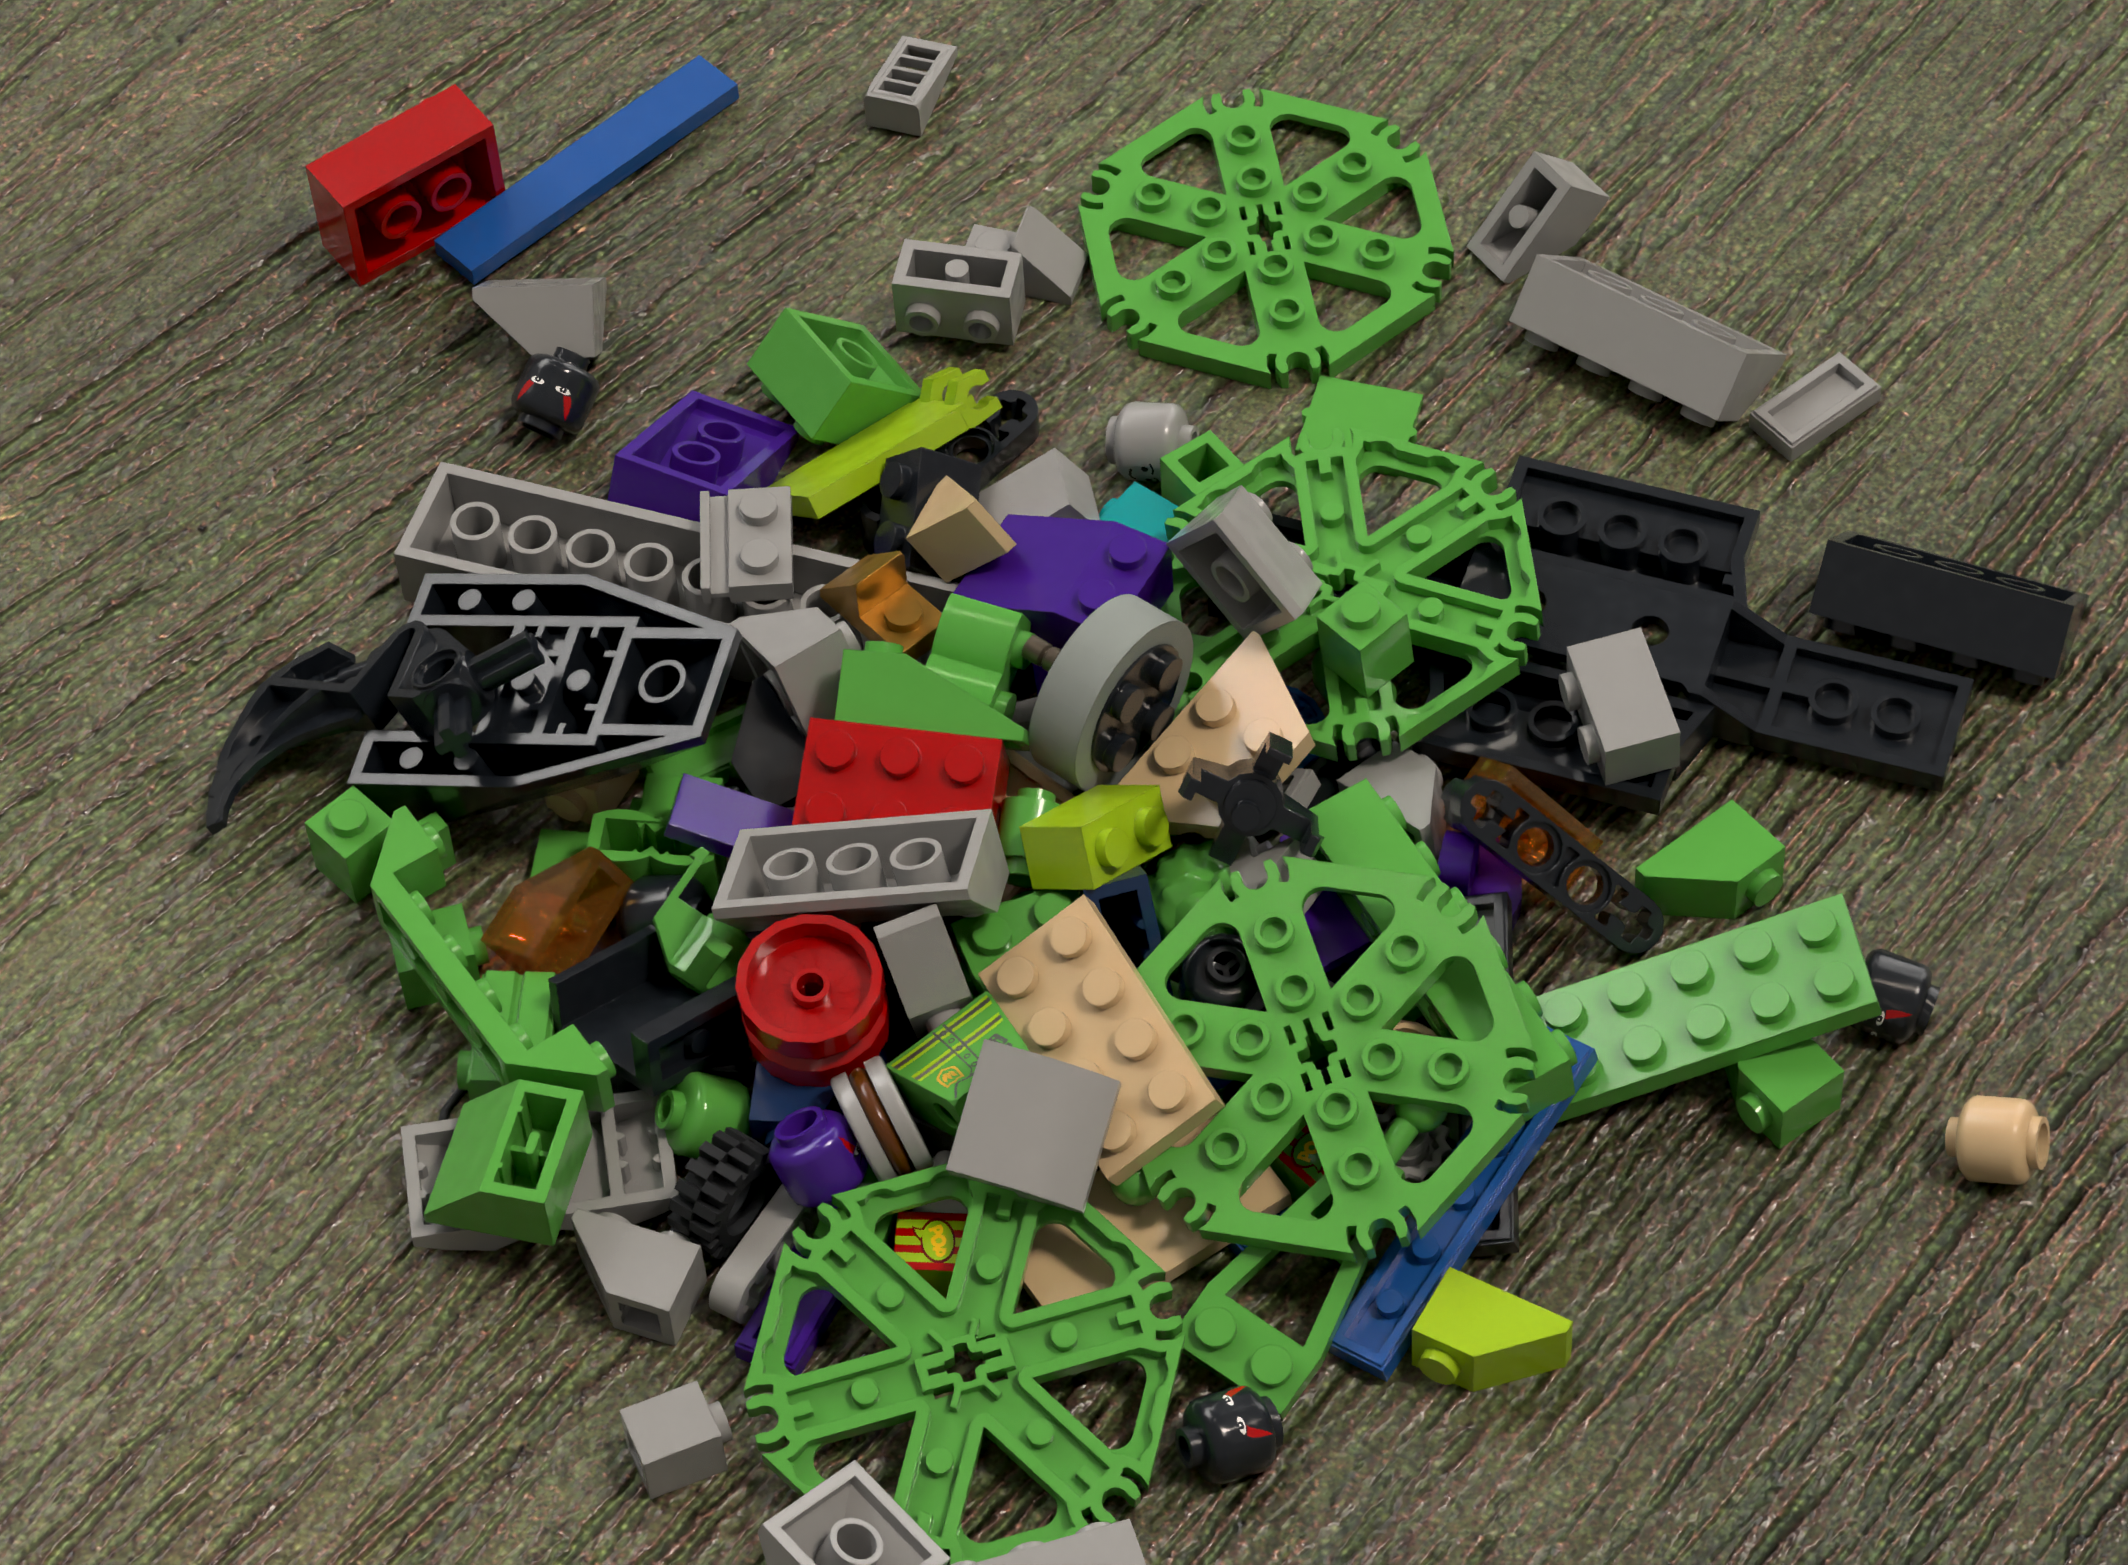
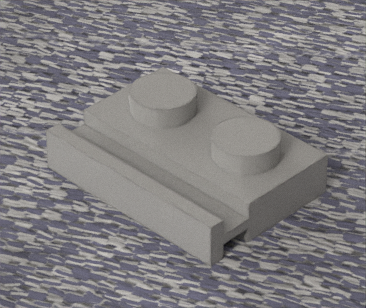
M790 486L728 490V496L710 497L709 491H700V589L703 604H712V598L730 597L731 603L794 599L793 519Z

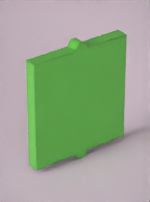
M1320 375L1310 407L1302 410V422L1304 425L1301 433H1308L1310 445L1316 449L1329 447L1333 442L1332 428L1338 427L1344 433L1345 447L1352 446L1350 427L1415 444L1417 442L1415 426L1423 404V394ZM1298 443L1295 449V456L1300 454ZM1373 472L1378 474L1399 477L1398 475H1394L1387 472Z

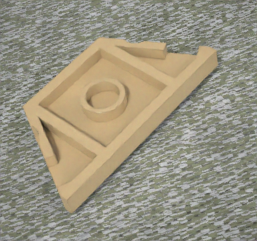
M1252 631L1117 784L1159 785L1164 811L1168 817L1169 834L1182 835L1187 832H1195L1201 834L1204 838H1214L1222 821L1219 816L1217 802L1198 793H1195L1192 801H1189L1178 792L1193 757L1226 766L1238 760L1253 758L1270 731L1292 742L1293 759L1290 765L1283 763L1278 773L1283 784L1316 746L1260 634Z

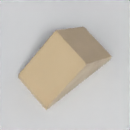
M947 475L936 485L906 537L907 541L946 583L1008 553L1017 545L977 499Z

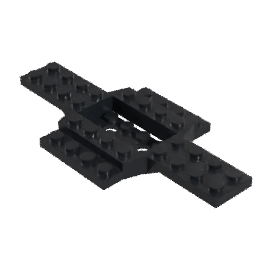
M1519 455L1507 488L1512 487L1516 490L1517 501L1522 498L1539 597L1546 607L1542 611L1544 627L1540 625L1541 636L1539 640L1535 641L1520 637L1513 641L1526 644L1527 654H1531L1540 662L1555 663L1560 661L1567 663L1568 646L1636 629L1642 624L1647 623L1656 624L1664 628L1668 633L1667 639L1658 645L1648 647L1665 692L1676 693L1682 691L1688 699L1667 695L1681 732L1680 766L1605 786L1597 763L1588 765L1583 757L1577 728L1583 726L1578 710L1568 712L1561 696L1558 675L1567 673V671L1527 662L1526 666H1519L1520 674L1414 743L1412 745L1413 752L1418 755H1426L1433 761L1658 816L1663 807L1671 780L1676 781L1712 737L1942 792L1972 696L1974 679L1789 636L1750 610L1747 605L1745 566L1759 528V510ZM1272 514V522L1289 542L1305 546L1302 520ZM1490 542L1475 545L1425 578L1501 600L1507 599L1511 594L1504 550L1499 545ZM1346 584L1342 591L1333 590L1334 597L1340 598L1345 592L1353 588L1354 585ZM1209 597L1208 616L1228 620ZM1412 644L1414 662L1411 665L1427 668L1429 673V695L1426 703L1466 678L1472 670V665L1463 658Z

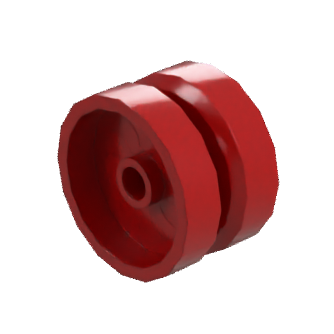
M800 914L773 923L752 939L738 962L735 989L752 1054L772 1076L796 1086L827 1087L831 1085V1078L843 1072H846L849 1077L854 1068L862 1067L866 1069L863 1062L878 1056L888 1040L891 1011L885 990L886 984L883 968L875 945L857 926L832 915Z

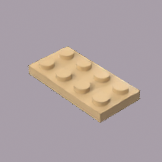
M1084 894L978 973L989 993L1030 1052L1060 1060L1121 1082L1098 1163L1106 1179L1114 1185L1119 1186L1143 1166L1154 1160L1225 1107L1098 908Z

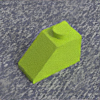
M1449 1267L1412 1328V1365L1420 1368L1428 1378L1444 1385L1456 1384L1471 1392L1564 1368L1571 1358L1573 1321Z

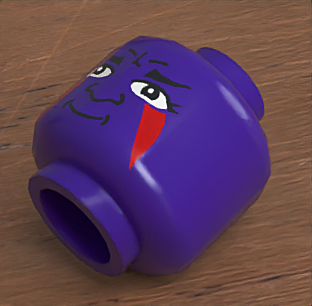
M809 1106L792 1112L777 1125L774 1133L775 1137L769 1147V1161L788 1195L800 1206L815 1208L821 1203H825L835 1209L838 1208L832 1204L831 1195L858 1188V1185L862 1182L868 1171V1161L846 1118L837 1111L822 1110L820 1107Z

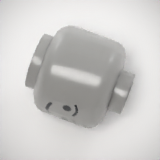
M1130 402L1123 406L1118 416H1111L1109 419L1105 442L1106 456L1108 462L1116 464L1119 473L1127 480L1161 482L1160 458L1197 438L1199 430L1196 425H1189L1186 412L1179 404Z

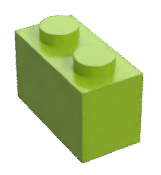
M1097 785L1019 826L1032 889L1095 890L1172 847L1168 817L1164 811L1159 785Z

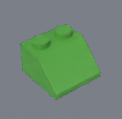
M784 308L747 363L749 368L762 381V392L770 400L783 406L796 420L793 426L802 437L817 445H823L825 442L840 444L902 406L920 399L921 389L864 325L791 308Z

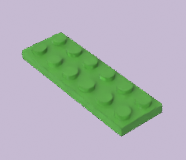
M1842 893L1536 996L1542 1008L1543 1015L1540 1018L1544 1024L1554 1030L1559 1028L1565 1035L1595 1048L1598 1061L1557 1123L1882 1015Z

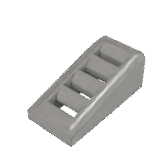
M902 36L871 82L864 97L866 125L922 136L957 58V46ZM906 67H911V68L926 70L927 72L918 71V70H913V69H908V68H906Z

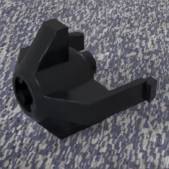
M1269 731L1253 758L1238 760L1229 766L1193 757L1178 792L1189 801H1192L1195 793H1198L1218 804L1219 816L1222 821L1210 847L1209 856L1232 866L1246 836H1258L1274 829L1299 841L1301 854L1310 858L1315 857L1325 838L1319 835L1318 815L1285 794L1282 789L1281 778L1278 775L1283 763L1290 765L1293 759L1291 741Z

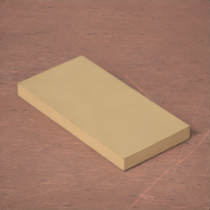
M1220 1111L1184 1136L1172 1147H1183L1190 1144ZM1270 1166L1240 1198L1241 1204L1246 1209L1276 1215L1292 1204L1291 1193ZM1101 1169L1095 1173L1087 1202L1166 1272L1165 1281L1161 1282H1171L1230 1244L1202 1239L1199 1230L1192 1232L1187 1228L1183 1218L1195 1205V1199L1191 1197L1181 1198L1168 1212L1161 1207L1157 1197L1144 1205H1128L1114 1195L1110 1183ZM1048 1224L1042 1227L1035 1235L1022 1286L1037 1307L1112 1287L1115 1276L1111 1267L1067 1227L1060 1224ZM1160 1281L1151 1282V1283H1149V1284H1147V1285H1145V1286H1143V1287H1141V1288L1144 1290V1289L1147 1288L1150 1284L1157 1283V1282H1160Z

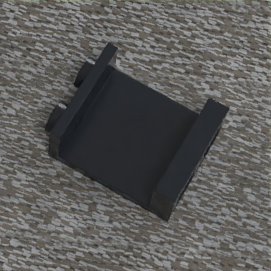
M652 924L548 979L555 1033L574 1024L588 1044L598 1041L605 1048L618 1075L653 1098L681 1083L689 1073L701 1072L749 1045L735 989L736 977L733 976L700 995L692 989L685 987L664 972L662 949L655 927Z

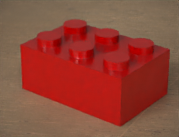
M456 84L432 97L424 99L416 106L383 124L373 127L370 131L324 154L319 159L305 166L322 244L360 287L435 246L434 240L505 191L494 125Z
M810 717L792 825L992 809L998 830L1002 800L1006 796L1011 762L1003 739Z

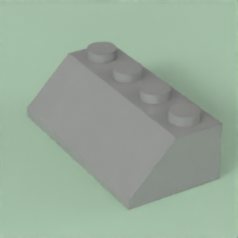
M1537 254L1509 319L1510 322L1527 329L1524 339L1528 342L1553 352H1557L1560 346L1579 354L1575 363L1580 367L1605 377H1609L1611 371L1631 379L1627 388L1632 392L1657 402H1661L1663 396L1683 404L1680 411L1681 415L1708 427H1714L1716 421H1738L1781 368L1787 355L1584 258L1574 256Z
M992 809L742 829L739 831L711 910L715 920L745 932L764 931L775 922L800 914L832 915L853 925L891 921L933 904H937L941 917L958 915L962 917H977L985 913L998 912L1010 872Z

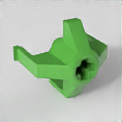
M703 847L690 854L689 857L694 861L652 920L670 974L682 985L692 989L699 995L733 976L737 977L738 962L752 941L745 935V931L715 920L713 913L705 916L678 898L710 853Z

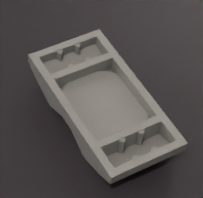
M643 1090L613 1094L615 1106L605 1112L588 1110L593 1135L560 1230L574 1231L571 1218L576 1208L596 1214L602 1212L615 1213L627 1219L632 1225L670 1211L668 1209L670 1199L677 1196L679 1191L674 1189L677 1183L673 1150L668 1144L665 1129L658 1128L655 1122V1108L661 1094L654 1098ZM458 1118L400 1126L411 1237L414 1247L442 1250L496 1251L519 1241L518 1239L425 1222L424 1212Z

